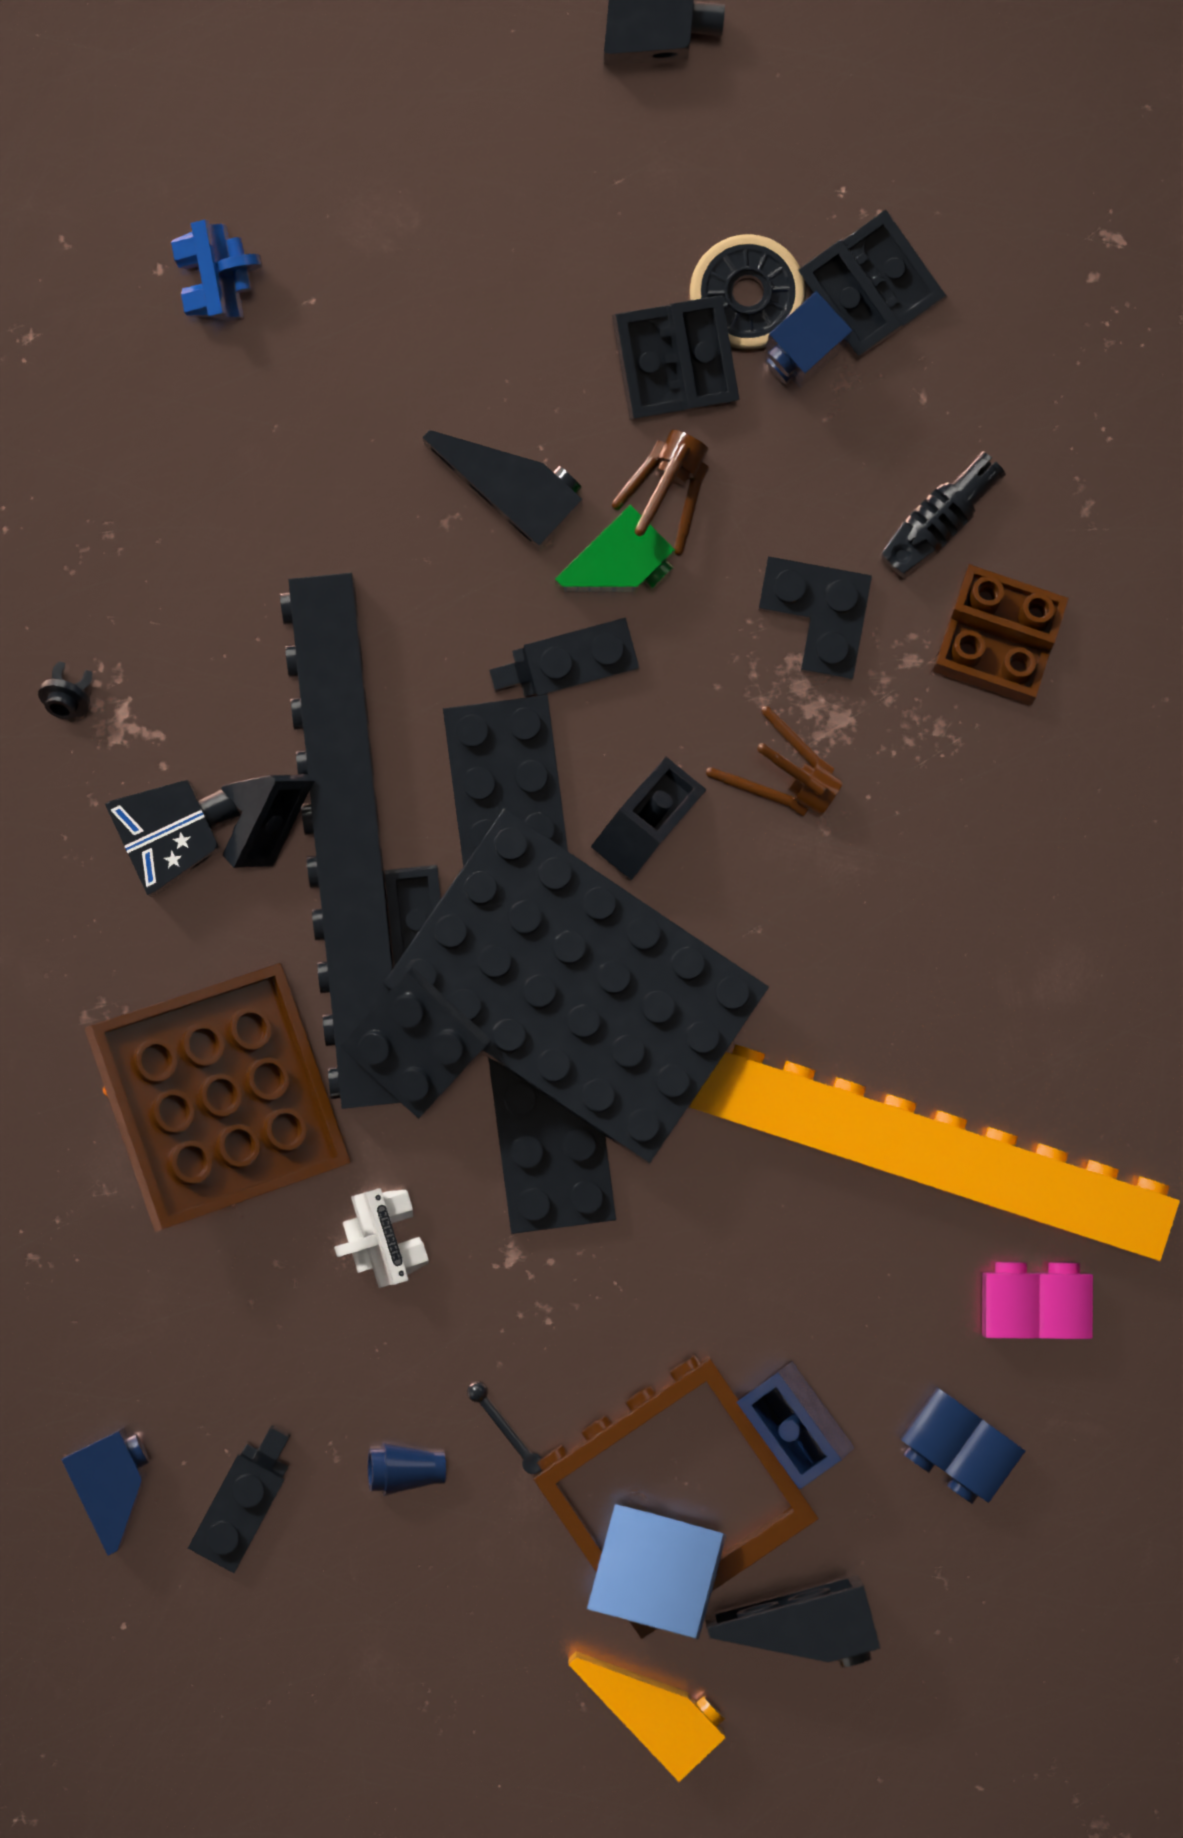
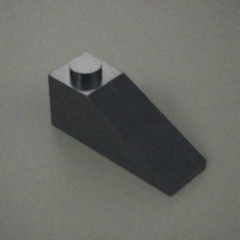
M429 430L422 437L424 445L539 552L583 506V499L576 494L582 486L560 466L553 472L544 463Z

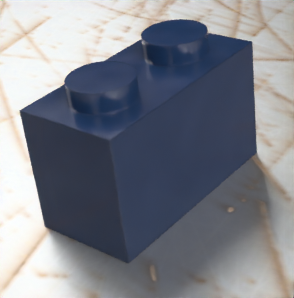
M816 291L769 333L765 348L769 358L765 362L784 384H788L793 380L801 389L847 347L853 330Z
M793 1362L737 1401V1404L799 1490L840 1462L855 1448Z

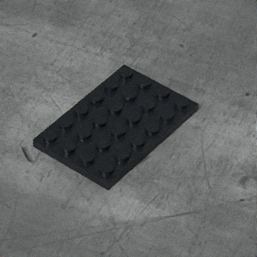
M503 809L383 982V986L391 990L413 967L491 1039L481 1051L483 1054L648 1165L655 1158L769 989V986L506 809Z

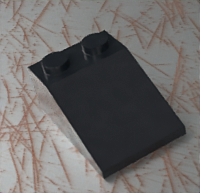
M858 1575L705 1616L710 1639L828 1663L838 1660L841 1668L870 1661L872 1659L870 1651L881 1649L866 1591Z

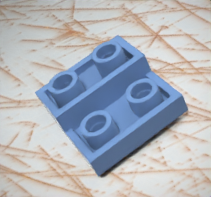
M615 1504L587 1609L699 1640L726 1534Z

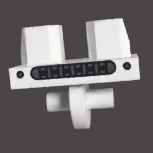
M381 1188L351 1197L357 1218L342 1222L348 1242L334 1247L337 1257L352 1253L358 1273L373 1268L379 1288L409 1280L407 1274L413 1273L428 1264L427 1253L420 1237L397 1243L391 1224L413 1217L412 1204L406 1190L382 1193Z

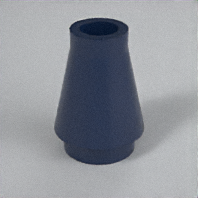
M382 1443L381 1448L369 1449L367 1468L370 1491H382L383 1496H388L428 1485L445 1484L446 1458L444 1452H430Z

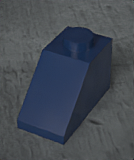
M125 1428L119 1429L61 1459L107 1556L117 1552L123 1546L147 1477L143 1466L150 1463L147 1452L137 1434L129 1437Z

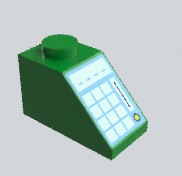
M629 505L555 578V585L562 592H638L645 584L653 590L675 568L669 562L675 554V549L651 525L648 526L643 536H637L635 528L641 519V515Z

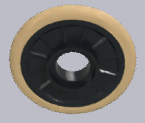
M737 235L715 244L699 260L691 279L690 299L696 300L722 295L730 346L736 349L753 350L766 347L769 333L805 301L806 286L804 278L798 271L800 269L798 262L781 244L759 235ZM743 278L755 279L762 286L763 297L753 306H743L733 296L734 285Z

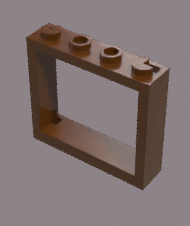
M694 1355L669 1372L673 1378L672 1382L657 1392L652 1385H649L625 1401L629 1411L612 1422L606 1414L582 1430L581 1434L585 1441L568 1452L562 1444L536 1462L541 1471L534 1475L533 1480L596 1573L602 1549L557 1482L704 1382L709 1384L790 1504L789 1508L722 1552L712 1591L819 1519L802 1492L737 1404L739 1399L710 1356L700 1362L696 1355ZM629 1621L641 1640L657 1630V1628Z

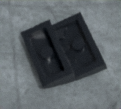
M886 209L847 238L838 240L798 269L813 293L817 291L853 330L849 344L859 357L948 297Z
M722 295L612 315L630 420L740 400Z

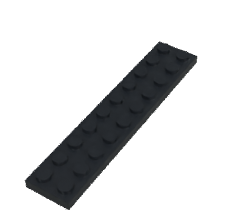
M548 695L443 708L463 867L503 809H506L568 851ZM488 1057L511 1234L615 1221L616 1213L606 1136Z

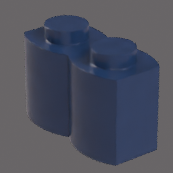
M936 1387L900 1437L909 1446L903 1455L928 1473H930L935 1465L952 1477L947 1486L971 1504L975 1502L978 1496L989 1503L1026 1452L1018 1444L938 1387Z

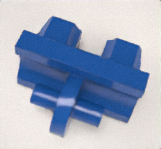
M206 219L191 223L192 232L171 242L174 261L178 268L190 269L199 266L202 281L201 284L182 288L181 298L184 313L192 317H213L228 321L243 318L239 292L251 290L248 272L262 267L261 256L259 254H245L242 238L235 237L229 239L225 224H209V220Z

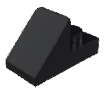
M309 774L267 775L222 785V791L242 811L222 854L233 868L272 867L314 783Z

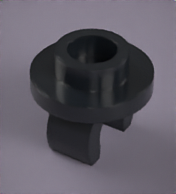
M59 661L52 670V678L41 684L38 691L39 700L45 706V709L57 718L72 719L73 717L84 716L91 705L89 693L92 684V671L85 670L81 681L73 684L63 680L66 663Z

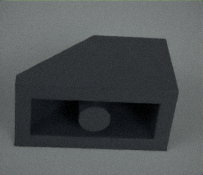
M666 756L618 810L591 845V848L632 880L707 789Z

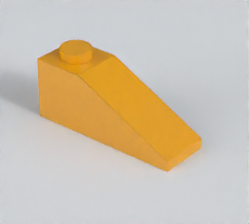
M577 1651L569 1658L568 1665L678 1782L726 1738L724 1730L719 1726L725 1720V1717L705 1696L696 1701L684 1690Z

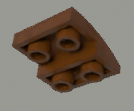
M969 564L932 672L1033 705L1069 598Z

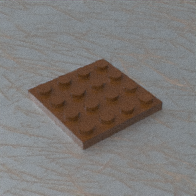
M281 963L84 1028L155 1232L351 1163Z

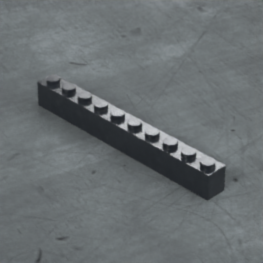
M352 572L288 579L290 592L280 593L283 625L293 624L295 645L285 646L288 676L298 677L300 697L291 698L294 730H304L305 750L296 751L298 775L309 774L314 780L310 789L311 803H303L301 809L304 835L314 834L316 856H307V871L310 888L319 887L321 908L312 909L315 941L325 940L327 961L317 962L320 993H330L332 1014L323 1015L325 1045L335 1046L337 1067L328 1068L331 1099L341 1098L342 1109L401 1103L340 1047L388 994L390 990L383 986V982L394 968L355 579Z

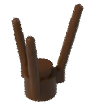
M671 430L665 443L657 441L648 459L614 499L612 508L619 510L659 464L657 471L663 476L635 528V534L643 536L673 481L684 485L688 477L691 478L674 546L675 554L677 556L682 555L687 537L689 536L701 483L709 469V466L703 462L709 448L689 434L679 430Z
M769 706L763 707L762 714L810 764L804 763L800 768L764 743L759 744L757 747L760 754L793 777L788 790L793 792L795 796L712 767L706 770V775L726 785L787 806L802 817L808 810L821 817L839 792L843 781L832 774L835 768L822 760Z

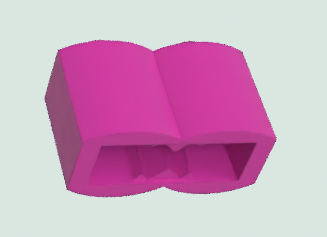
M995 1262V1272H982V1336L986 1338L1093 1339V1274L1080 1273V1263L1049 1262L1048 1272L1037 1273L1027 1272V1262Z

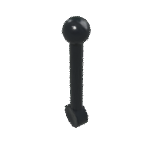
M482 1382L471 1383L467 1389L468 1398L473 1402H479L522 1457L523 1469L529 1474L539 1473L541 1468L536 1462L541 1460L542 1457L537 1453H531L488 1398L486 1385Z

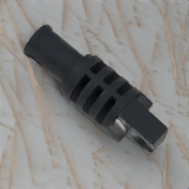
M982 451L977 459L952 484L949 482L940 484L903 521V524L881 553L882 559L901 577L905 578L934 555L938 554L974 517L973 513L976 511L974 505L1006 475L1003 468L996 461L993 464L989 462L992 459L989 454Z

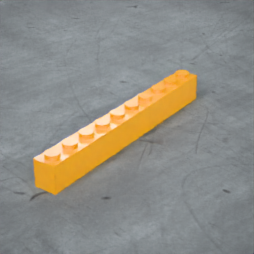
M735 1044L732 1054L728 1052L724 1054L689 1106L692 1109L1161 1261L1180 1202L1178 1199L1167 1196L1170 1186L1139 1176L1137 1186L1117 1180L1119 1169L1089 1160L1086 1169L1066 1163L1069 1153L1038 1143L1034 1153L1016 1147L1018 1136L988 1127L985 1136L965 1130L968 1120L937 1110L933 1120L915 1114L917 1103L887 1094L884 1103L864 1097L866 1087L836 1077L832 1087L813 1080L816 1070L789 1061H785L783 1070L762 1064L765 1057L764 1053Z

